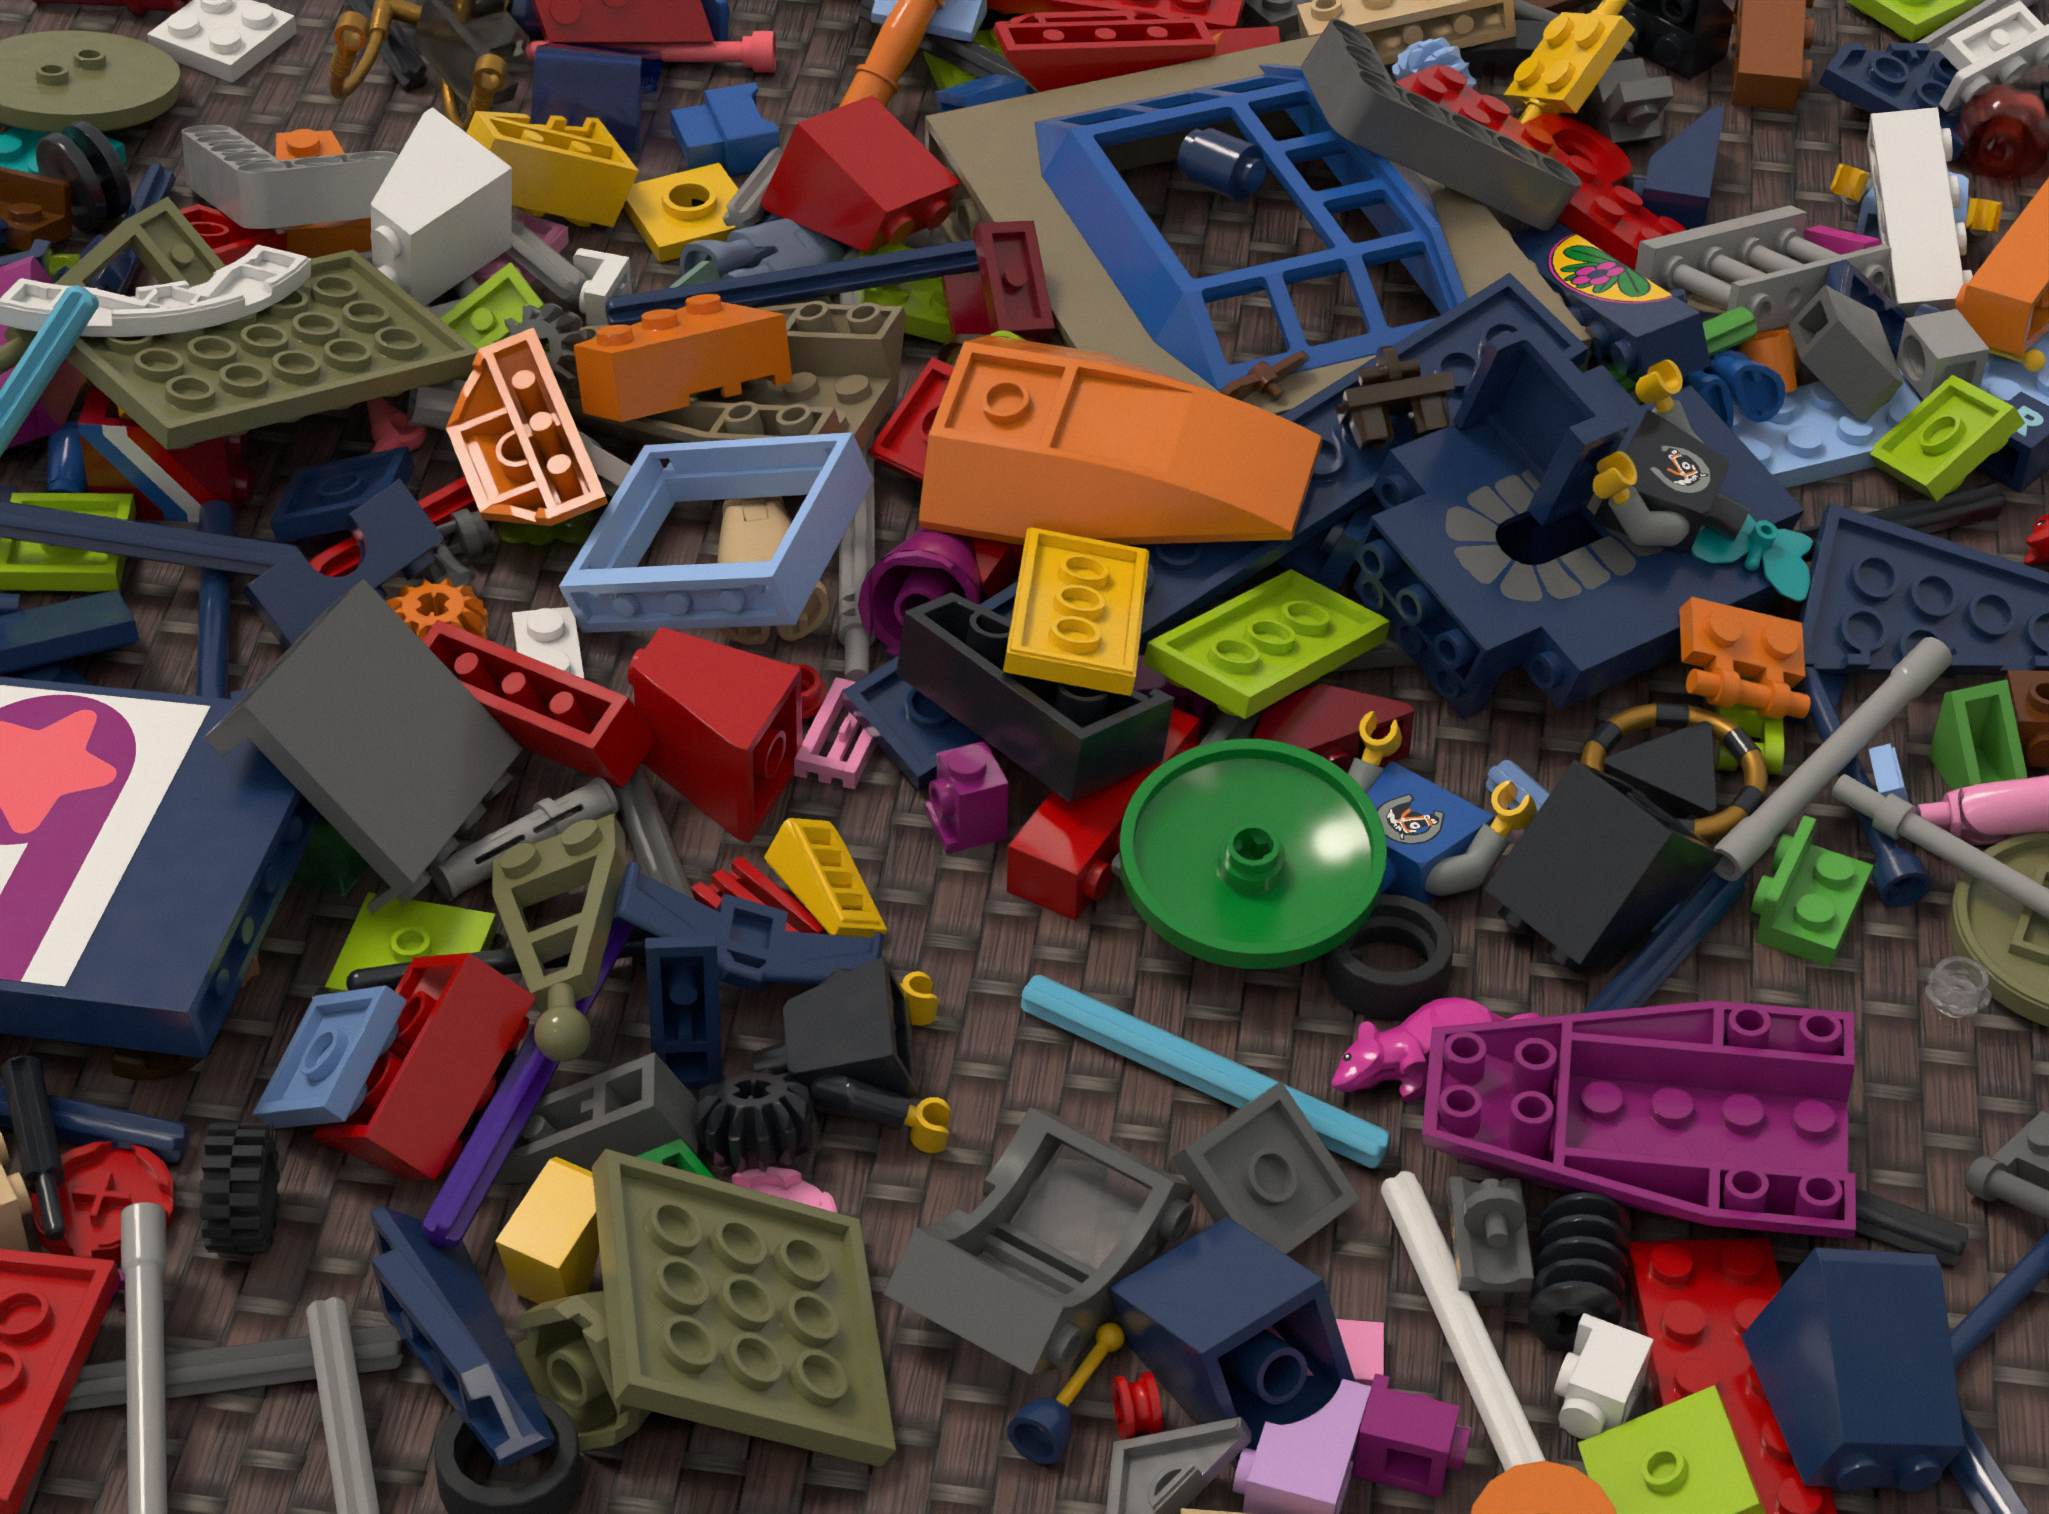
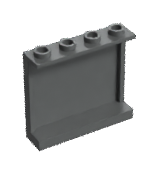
M364 578L324 610L204 737L222 757L248 737L384 879L386 883L366 906L372 914L394 898L404 905L429 883L432 877L425 869L427 867L430 870L434 869L458 847L460 842L453 836L454 833L458 836L463 834L482 817L487 809L480 801L488 802L512 780L513 776L507 768L523 750L514 738Z

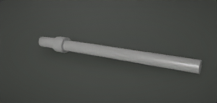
M1843 774L1836 782L1832 790V797L1873 819L1872 827L1895 840L1903 836L2049 919L2048 888L1915 814L1916 806L1891 793L1885 797L1846 774Z

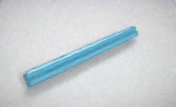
M1042 975L1033 976L1028 985L1023 989L1021 1008L1026 1013L1238 1109L1279 1083L1270 1077ZM1284 1084L1328 1150L1370 1169H1376L1381 1165L1388 1154L1391 1143V1134L1387 1130Z

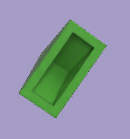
M2008 680L1995 681L1944 694L1928 758L1952 791L1975 784L2028 778Z

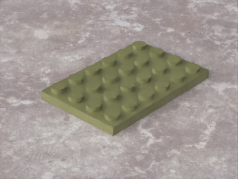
M352 249L312 258L309 279L283 300L254 314L216 326L179 333L134 337L79 336L65 359L166 450L187 449L198 442L226 435H243L251 429L279 422H295L303 416L331 409H348L355 403L383 396L396 397L402 395L405 391L432 384H448L456 378L471 375L474 370L472 363L478 349ZM206 282L199 283V284H194V285H190L189 288H190V287H193V286H197V285L204 284V283H206Z

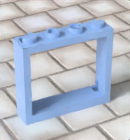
M853 432L644 445L560 583L559 588L583 633L658 630L660 627L667 629L795 625L874 479ZM669 458L670 462L666 468H663L659 459ZM807 495L771 561L637 567L675 502Z

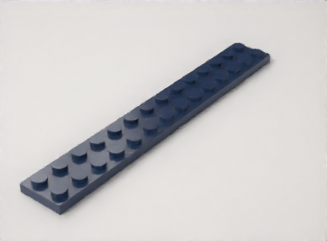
M1511 273L1506 274L1393 345L1399 362L1412 359L1419 360L1421 368L1420 377L1452 371L1456 389L1448 400L1449 426L1455 424L1453 422L1454 417L1463 401L1462 392L1468 383L1473 380L1482 362V351L1485 345L1497 334L1503 331H1510L1512 333L1537 323L1576 367L1585 363L1588 347ZM1376 357L1281 415V417L1322 436V446L1292 540L1127 545L1149 551L1139 649L1376 497L1371 489L1389 451L1414 440L1409 415L1407 413L1390 416L1395 437L1391 444L1381 448L1361 451L1351 431L1350 423L1339 425L1335 409L1338 404H1343L1345 389L1361 387L1358 380V369L1376 366ZM1018 581L986 600L980 606L1011 620ZM897 656L842 691L843 705L873 737L876 743L911 783L920 790L931 781L937 779L938 752L986 740L897 676L896 671L899 657Z

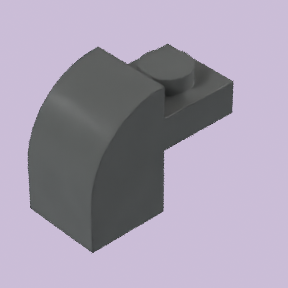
M1643 58L1613 61L1582 106L1588 126L1605 135L1616 145L1656 140L1662 136L1658 121L1659 114L1674 97L1670 76L1648 79Z

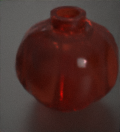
M2000 84L1992 86L1982 94H1975L1971 100L1965 102L1960 110V119L1953 132L1959 135L1964 144L1960 156L1969 170L1981 176L2005 181L2033 175L2042 169L2048 158L2049 114L2039 95L2031 91L2016 89L2012 85ZM1978 127V129H1977V131L1975 132V134L1971 137V135H1972V133L1974 132V130Z

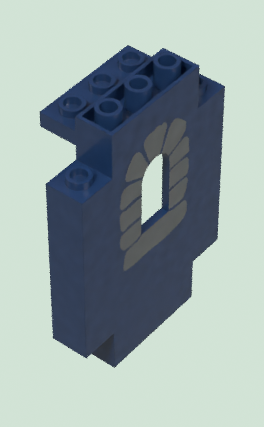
M1603 365L1583 372V375L1630 425L1617 450L1625 453L1647 409L1652 411L1655 408V404L1639 406ZM1691 385L1672 395V400H1679L1681 402L1689 424L1696 435L1705 445L1726 457L1730 464L1718 492L1750 507L1749 514L1756 523L1767 520L1775 525L1777 529L1792 531L1804 512L1799 503ZM1480 423L1463 431L1456 424H1453L1391 449L1371 489L1386 510L1371 516L1353 554V557L1362 568L1353 585V589L1361 597L1367 608L1390 620L1388 630L1398 641L1402 650L1411 656L1435 685L1439 694L1447 699L1463 720L1482 712L1502 673L1520 665L1529 674L1535 685L1561 710L1681 655L1679 608L1690 597L1769 615L1781 596L1765 578L1762 561H1760L1759 568L1756 571L1746 569L1744 563L1748 553L1734 563L1709 564L1693 557L1690 551L1691 546L1687 552L1678 553L1660 546L1636 545L1630 540L1628 535L1592 522L1602 501V498L1598 497L1595 493L1587 508L1580 510V513L1603 537L1602 539L1540 565L1521 564L1511 559L1499 547L1496 540V531L1531 516L1527 508L1540 482L1486 423ZM1701 526V528H1700V530L1698 531V533H1699L1702 529H1704L1705 527H1704V526Z

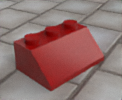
M471 953L423 956L412 959L395 989L396 993L407 1000L396 1021L398 1024L397 1036L388 1050L377 1058L365 1082L368 1089L362 1104L351 1116L347 1117L345 1122L319 1124L312 1137L323 1144L407 1180L435 1181L438 1175L445 1173L453 1165L462 1148V1139L459 1136L472 1113L482 1109L490 1099L496 1086V1079L493 1075L505 1053L512 1051L523 1039L529 1026V1018L526 1015L536 999V996Z

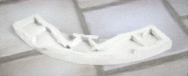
M256 245L249 253L236 262L213 272V277L208 282L190 288L189 283L183 280L162 285L137 287L135 296L128 297L97 288L84 287L97 297L99 307L80 336H153L197 330L238 320L259 312L296 291L310 278L311 258ZM20 278L0 298V325L38 332L64 291L73 286L43 283Z

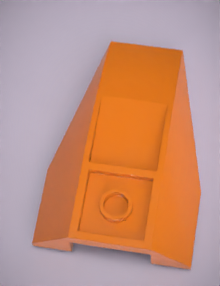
M986 335L964 341L929 432L918 520L919 526L923 529L1023 546L1027 528L1030 527L1122 545L1292 540L1322 446V436L1249 403L1105 353Z

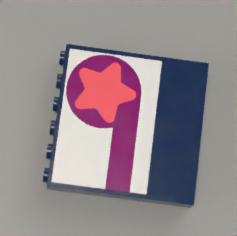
M0 677V1033L200 1058L207 1057L322 817L321 813L248 737L224 757L204 738L239 700Z

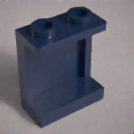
M1537 323L1512 333L1510 331H1503L1494 336L1485 345L1482 351V362L1473 380L1468 383L1462 392L1463 401L1453 422L1461 431L1480 423L1488 424L1540 482V485L1527 510L1543 527L1587 508L1595 493L1593 491V480L1596 475L1600 474L1597 471V462L1617 452L1630 425Z

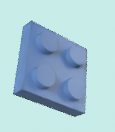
M386 985L314 996L252 1115L264 1123H272L274 1129L345 1122L347 1117L351 1116L362 1104L368 1089L365 1082L377 1058L384 1054L394 1042L398 1033L396 1021L407 1000Z

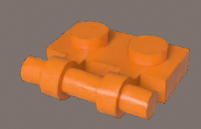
M1690 597L1679 608L1682 662L1704 667V671L1699 669H1692L1686 681L1688 693L1705 696L1708 704L1730 708L1734 704L1756 708L1758 715L1780 720L1785 715L1800 719L1806 717L1810 709V697L1806 694L1793 692L1790 689L1794 688L1806 677L1802 623L1696 597ZM1740 676L1754 679V682L1742 680Z

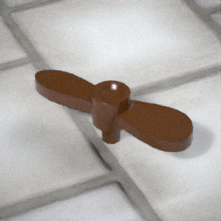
M1300 351L1273 366H1270L1266 361H1261L1250 369L1247 376L1228 383L1220 391V394L1241 401L1258 390L1262 394L1268 392L1274 400H1278L1284 394L1283 390L1277 385L1279 379L1303 366L1309 361V356L1304 351Z

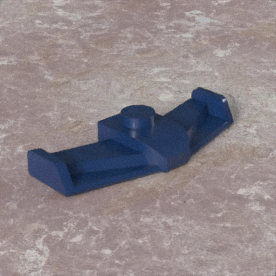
M633 862L627 864L620 881L613 916L614 922L622 926L628 922L657 938L717 936L719 981L756 992L767 990L771 983L818 986L836 969H855L869 961L882 957L885 938L882 933L875 932L872 938L785 931L787 911L728 894H723L717 910H714L640 873V865Z

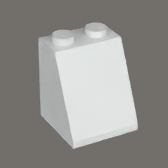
M433 107L424 112L370 204L372 265L425 307L510 249L512 233V167Z

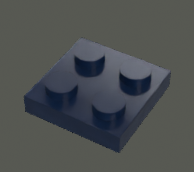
M408 446L296 468L270 520L277 542L282 543L299 539L301 543H313L328 537L332 532L347 530L348 528L343 522L349 513L399 478L407 487L415 468Z

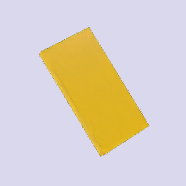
M1033 527L1027 528L1003 672L1132 696L1137 670L1149 551L1143 548Z

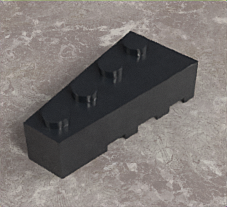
M949 593L905 611L896 675L1068 802L1072 803L1163 761L1175 697L1156 688L1149 692L1148 696L1133 690L1132 696L1003 672L1011 620L954 593Z

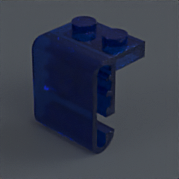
M568 42L538 45L534 56L530 124L546 125L550 115L563 116L567 119L566 126L582 127L586 117L599 118L622 149H639L642 95L659 89L663 66L662 52Z

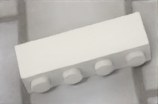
M1938 107L1872 113L1870 116L1867 147L1880 239L1882 244L1891 247L1887 268L1889 299L1909 317L1914 316L1922 303L1938 307L1944 311L1954 309L1960 288L1964 283H1968L1973 275L1971 270H1962L1960 256L1966 255L1967 237L1964 222L1955 223L1953 208H1959L1960 192L1957 175H1948L1946 166L1947 161H1952L1953 153L1950 128L1941 129Z

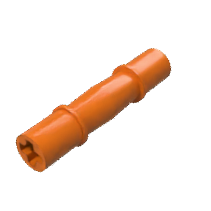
M898 0L882 25L865 64L857 66L855 70L856 75L839 107L873 95L887 108L893 95H896L900 89L897 82L918 50L935 11L943 9L945 0Z

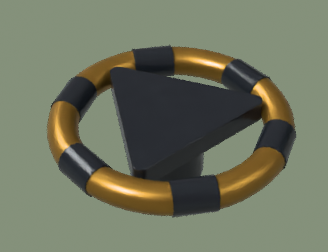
M1656 702L1654 704L1636 706L1612 716L1602 722L1585 742L1580 761L1583 764L1625 781L1635 789L1644 792L1647 798L1706 842L1726 836L1743 818L1751 816L1764 803L1768 788V772L1760 748L1743 728L1717 713L1688 704ZM1649 727L1680 729L1608 756L1622 737L1634 731ZM1713 738L1723 743L1726 749L1742 766L1744 772L1743 788L1728 808L1718 814H1715L1716 790ZM1690 814H1692L1700 819L1694 820L1686 818L1689 817Z

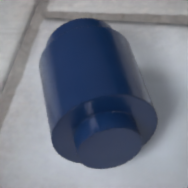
M1213 128L1203 131L1195 129L1185 137L1179 149L1178 168L1182 173L1186 174L1190 182L1234 200L1240 201L1247 198L1251 193L1256 192L1264 181L1266 164L1261 148Z

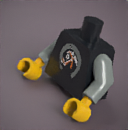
M1663 360L1650 366L1647 375L1639 378L1635 388L1637 397L1646 404L1654 403L1655 408L1652 411L1647 409L1625 453L1617 451L1597 462V471L1600 474L1596 475L1593 480V491L1598 497L1602 498V501L1592 522L1628 535L1630 540L1636 545L1660 546L1678 553L1689 550L1701 526L1734 541L1751 508L1718 492L1730 464L1726 457L1703 443L1692 430L1679 400H1672L1671 396L1678 393L1682 388V375L1678 366L1673 361Z

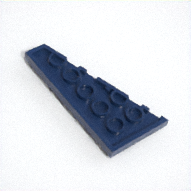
M1830 503L1823 512L1809 572L1811 585L1806 599L1802 602L1798 622L1802 623L1805 666H1811L1818 673L1890 674L1892 669L1922 639L1933 637L1942 641L1949 648L1952 655L1951 665L1941 675H2006L2007 670L2049 671V572Z

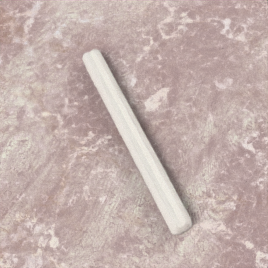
M1402 1171L1396 1177L1386 1179L1381 1186L1382 1196L1504 1470L1507 1471L1515 1465L1546 1461L1469 1291H1460L1458 1289L1454 1257L1415 1174Z

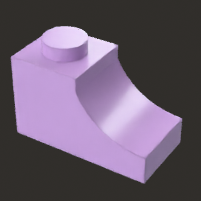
M1342 1379L1333 1398L1321 1410L1310 1417L1285 1425L1265 1421L1257 1449L1244 1448L1242 1450L1235 1473L1233 1492L1245 1495L1243 1513L1340 1514L1354 1470L1359 1431L1371 1386Z

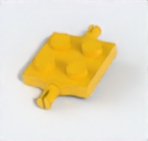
M1602 0L1597 9L1592 10L1588 14L1561 12L1558 17L1554 18L1547 25L1543 32L1542 41L1532 55L1518 66L1514 73L1513 82L1503 94L1516 108L1526 109L1518 121L1525 123L1544 113L1557 114L1563 112L1576 114L1635 31L1633 26L1623 16H1617L1629 0Z

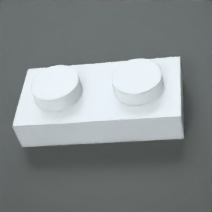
M570 607L512 612L516 652L584 679L576 619Z

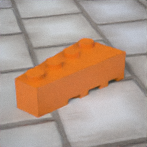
M2049 178L1972 279L1962 285L1954 309H1958L1988 347L2019 356L2049 331Z

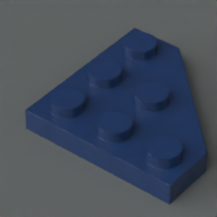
M1844 43L1825 69L1818 83L1832 91L1839 99L1851 102L1871 114L1938 107L1941 129L1950 128L1953 148L1952 159L1956 161L2005 89V86L2000 84L1989 90L1977 103L1971 106L1964 103L1946 112L1939 103L1958 70L1940 51H1930L1926 43H1890L1886 51H1867L1863 43Z

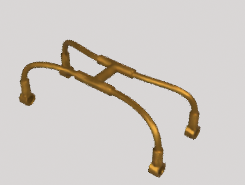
M375 0L370 23L364 15L354 11L344 12L337 20L334 32L336 48L329 66L332 73L330 92L334 98L344 99L361 85L376 61L382 42L388 38L392 19L443 34L439 58L442 61L440 84L443 109L446 118L464 132H467L475 111H489L494 94L502 90L505 85L508 66L501 57L495 54H485L476 60L473 73L474 88L467 106L468 117L463 123L458 114L455 101L454 65L460 57L471 0H450L447 14L403 0ZM347 30H354L357 33L349 32ZM369 37L370 39L363 57L350 75L357 51L366 45ZM485 72H491L495 75H489Z

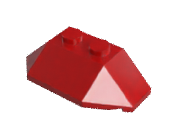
M1138 10L1029 13L1014 17L1009 21L995 22L994 34L1006 60L1039 92L1209 58L1215 53L1216 43L1202 17L1187 15L1180 19L1167 13Z

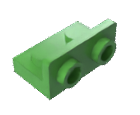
M1804 815L1794 837L1783 834L1778 843L1771 865V870L1776 872L1774 878L1763 875L1758 884L1751 906V912L1761 915L1755 942L1831 967L1869 885L1874 865L1812 845L1817 819Z

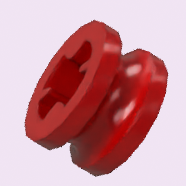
M1150 1371L1141 1372L1139 1379L1135 1382H1128L1123 1375L1113 1377L1111 1387L1112 1403L1120 1439L1135 1438L1139 1433L1151 1435L1163 1432L1161 1401L1153 1373Z

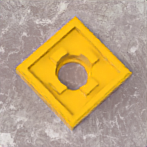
M715 163L635 183L631 187L623 209L659 263L679 259L682 249L694 241L718 240L727 242L729 234L737 230L734 225L727 227L722 217L728 211L727 204L739 189L722 165ZM692 199L705 202L697 207H692Z

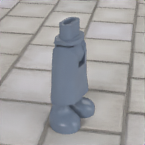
M783 218L734 230L729 234L727 242L697 240L687 244L682 249L680 255V270L683 276L701 261H711L714 263L721 280L841 261L847 254V250L851 251L854 247L799 225L790 219Z

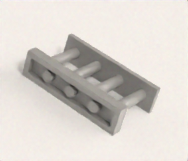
M1790 205L1640 241L1635 271L1667 292L1674 289H1683L1685 292L1690 291L1727 308V312L1738 307H1745L1748 311L1752 312L1759 333L1788 325L1820 289L1826 285L1829 264L1847 259L1883 292L1888 280L1887 268L1891 247L1881 244L1840 255L1805 240L1803 232L1807 212ZM1720 279H1723V280H1725V281H1727V282H1730V283H1732V284L1730 285V284H1728V283H1726V282H1724V281H1721Z

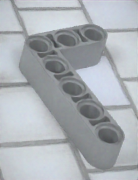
M200 125L181 130L187 187L238 225L249 229H271L371 218L370 204L398 158V154L394 152L366 151L279 160L228 126Z

